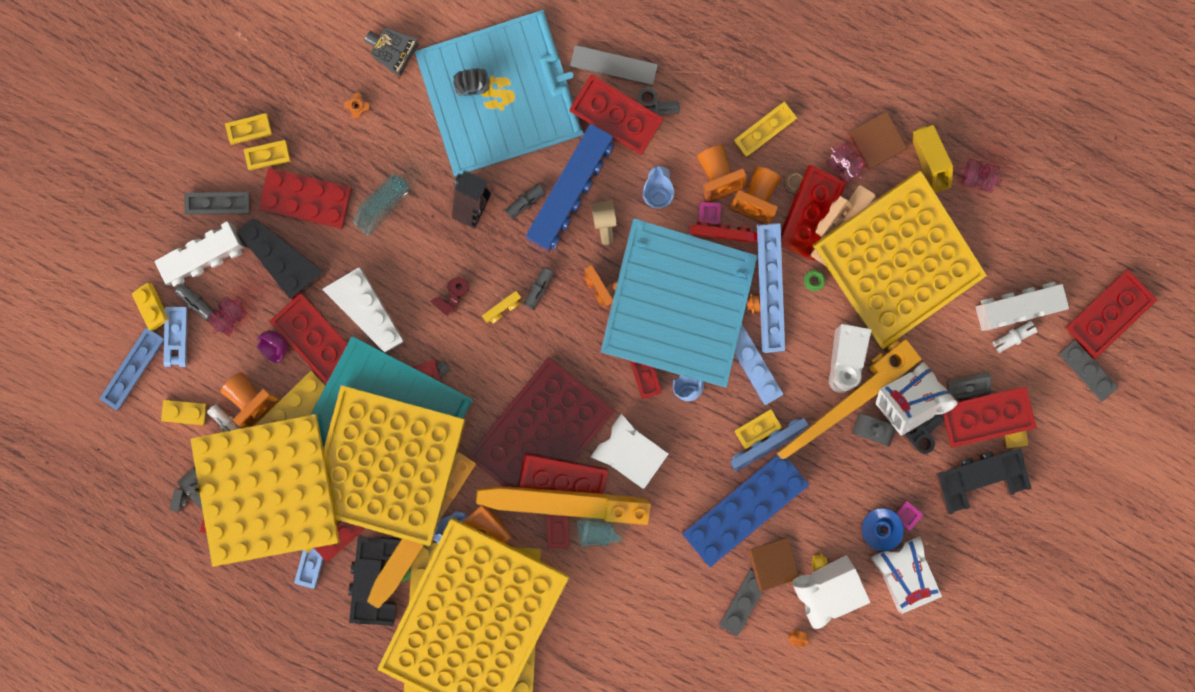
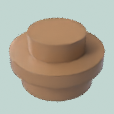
M799 172L789 173L784 181L785 188L791 193H797L803 175Z

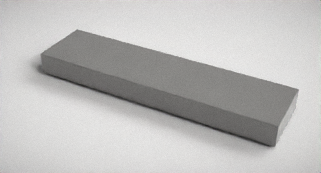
M577 45L574 47L570 64L572 68L653 86L658 64Z

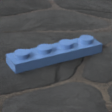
M146 327L99 399L119 411L162 346L164 337L152 330H148V327Z
M805 418L791 421L788 424V428L783 431L780 429L769 435L770 438L762 442L760 440L751 446V450L745 453L741 451L734 455L730 463L735 473L794 439L809 427Z

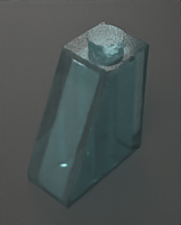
M395 174L391 175L359 206L353 224L369 237L406 197L409 190L406 181Z

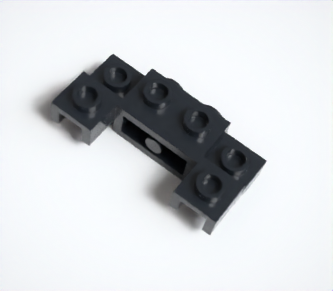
M1017 447L998 454H993L992 451L980 454V459L973 460L972 458H967L959 461L960 465L936 473L947 514H953L955 511L970 508L965 492L1003 480L1009 495L1025 489H1032L1021 448Z
M358 536L356 559L351 563V574H354L353 583L349 584L348 595L352 596L349 623L394 626L397 603L384 602L379 608H376L368 603L367 600L375 580L383 569L384 560H389L402 539Z

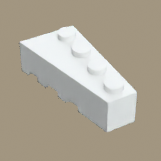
M227 221L221 224L223 229L210 230L205 233V239L201 240L199 238L188 242L185 245V250L178 248L154 261L165 284L173 285V287L179 286L185 282V278L191 275L192 277H197L203 274V269L209 266L215 268L223 264V260L228 257L233 259L242 255V250L247 247L241 236L237 233L236 225Z
M362 268L355 269L322 289L384 352L388 353L405 343L404 338Z
M1055 282L1043 284V289L1035 291V287L1022 290V295L1015 296L1014 292L1001 295L1002 300L994 301L993 298L981 300V305L975 306L981 330H991L1069 309L1063 284L1056 285Z

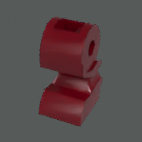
M461 277L454 278L447 284L446 287L450 295L448 301L444 302L440 297L430 301L446 316L455 313L460 303L458 298L465 296L469 291L467 281Z

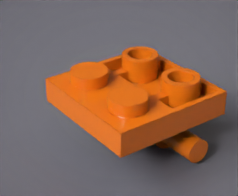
M588 266L584 269L585 275H583V278L589 288L593 286L597 293L594 296L599 305H605L608 308L612 305L618 281L605 287L593 266Z

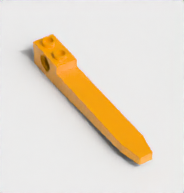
M906 339L900 342L895 340L887 347L889 349L888 352L884 355L882 353L876 355L871 360L873 364L868 367L873 375L777 452L779 457L783 460L877 395L882 387L897 380L922 360ZM891 356L895 357L897 360L896 367H893L890 364Z
M459 452L455 458L439 521L476 465L475 462ZM406 539L400 541L375 580L367 600L368 603L379 608L394 593L424 546L423 544Z
M504 486L479 488L476 494L477 504L497 510L604 519L607 522L648 525L651 506L644 497Z

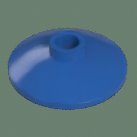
M879 508L871 511L865 517L862 524V535L865 542L871 548L877 551H889L896 548L902 541L904 525L897 513L890 509ZM883 526L888 527L886 534L882 531Z

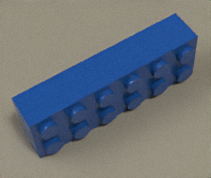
M592 124L589 125L525 235L528 241L547 252L551 248L553 250L556 249L561 240L559 237L560 232L567 230L572 221L570 218L571 213H576L582 204V199H580L582 194H588L593 185L592 177L594 175L598 176L604 166L603 158H608L613 151V136Z
M776 453L681 533L705 563L711 567L807 488L809 484L788 458L782 460Z

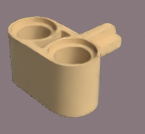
M613 200L593 202L591 205L595 229L600 230L601 243L610 245L614 242L612 227L617 226Z

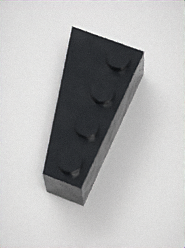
M464 170L462 174L458 173L453 183L455 190L452 219L475 229L493 190L487 180Z
M254 218L237 230V233L289 299L293 300L298 294L305 292L327 274Z

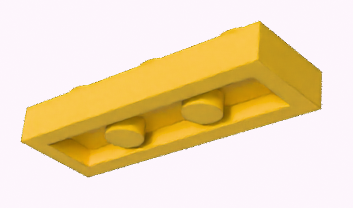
M784 101L734 139L733 142L747 158L794 122L797 117Z

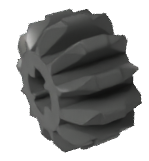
M471 68L459 71L453 76V85L459 96L479 95L490 89V80L484 69Z

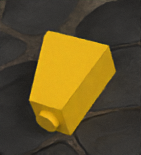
M934 125L917 129L913 132V144L926 180L934 193L952 188L953 165Z

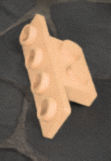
M861 185L858 186L849 201L840 196L831 205L827 216L819 222L818 229L815 232L823 238L874 202L877 196ZM814 250L811 256L825 265L817 251Z

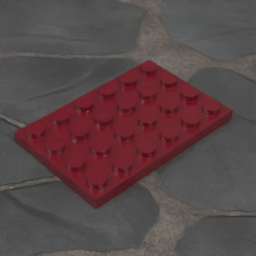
M548 357L469 454L468 458L502 486L517 487L525 453L574 462L615 411Z

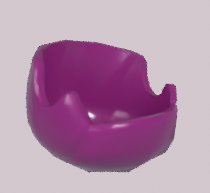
M268 330L262 332L257 338V341L260 339L257 348L268 360L279 363L287 354V342L281 334Z

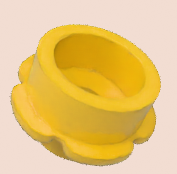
M822 553L812 556L813 572L828 565L827 557H823Z

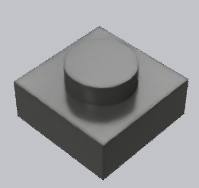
M182 488L174 489L170 507L172 511H183V508H186L188 505L189 496L186 495Z

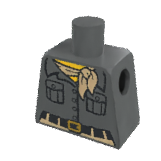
M385 28L380 36L369 31L364 42L373 46L370 53L371 56L399 79L419 45L417 39Z

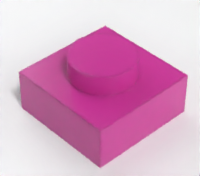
M700 202L698 221L709 222L710 225L720 224L721 203Z
M905 501L896 512L908 531H911L923 516L908 501Z

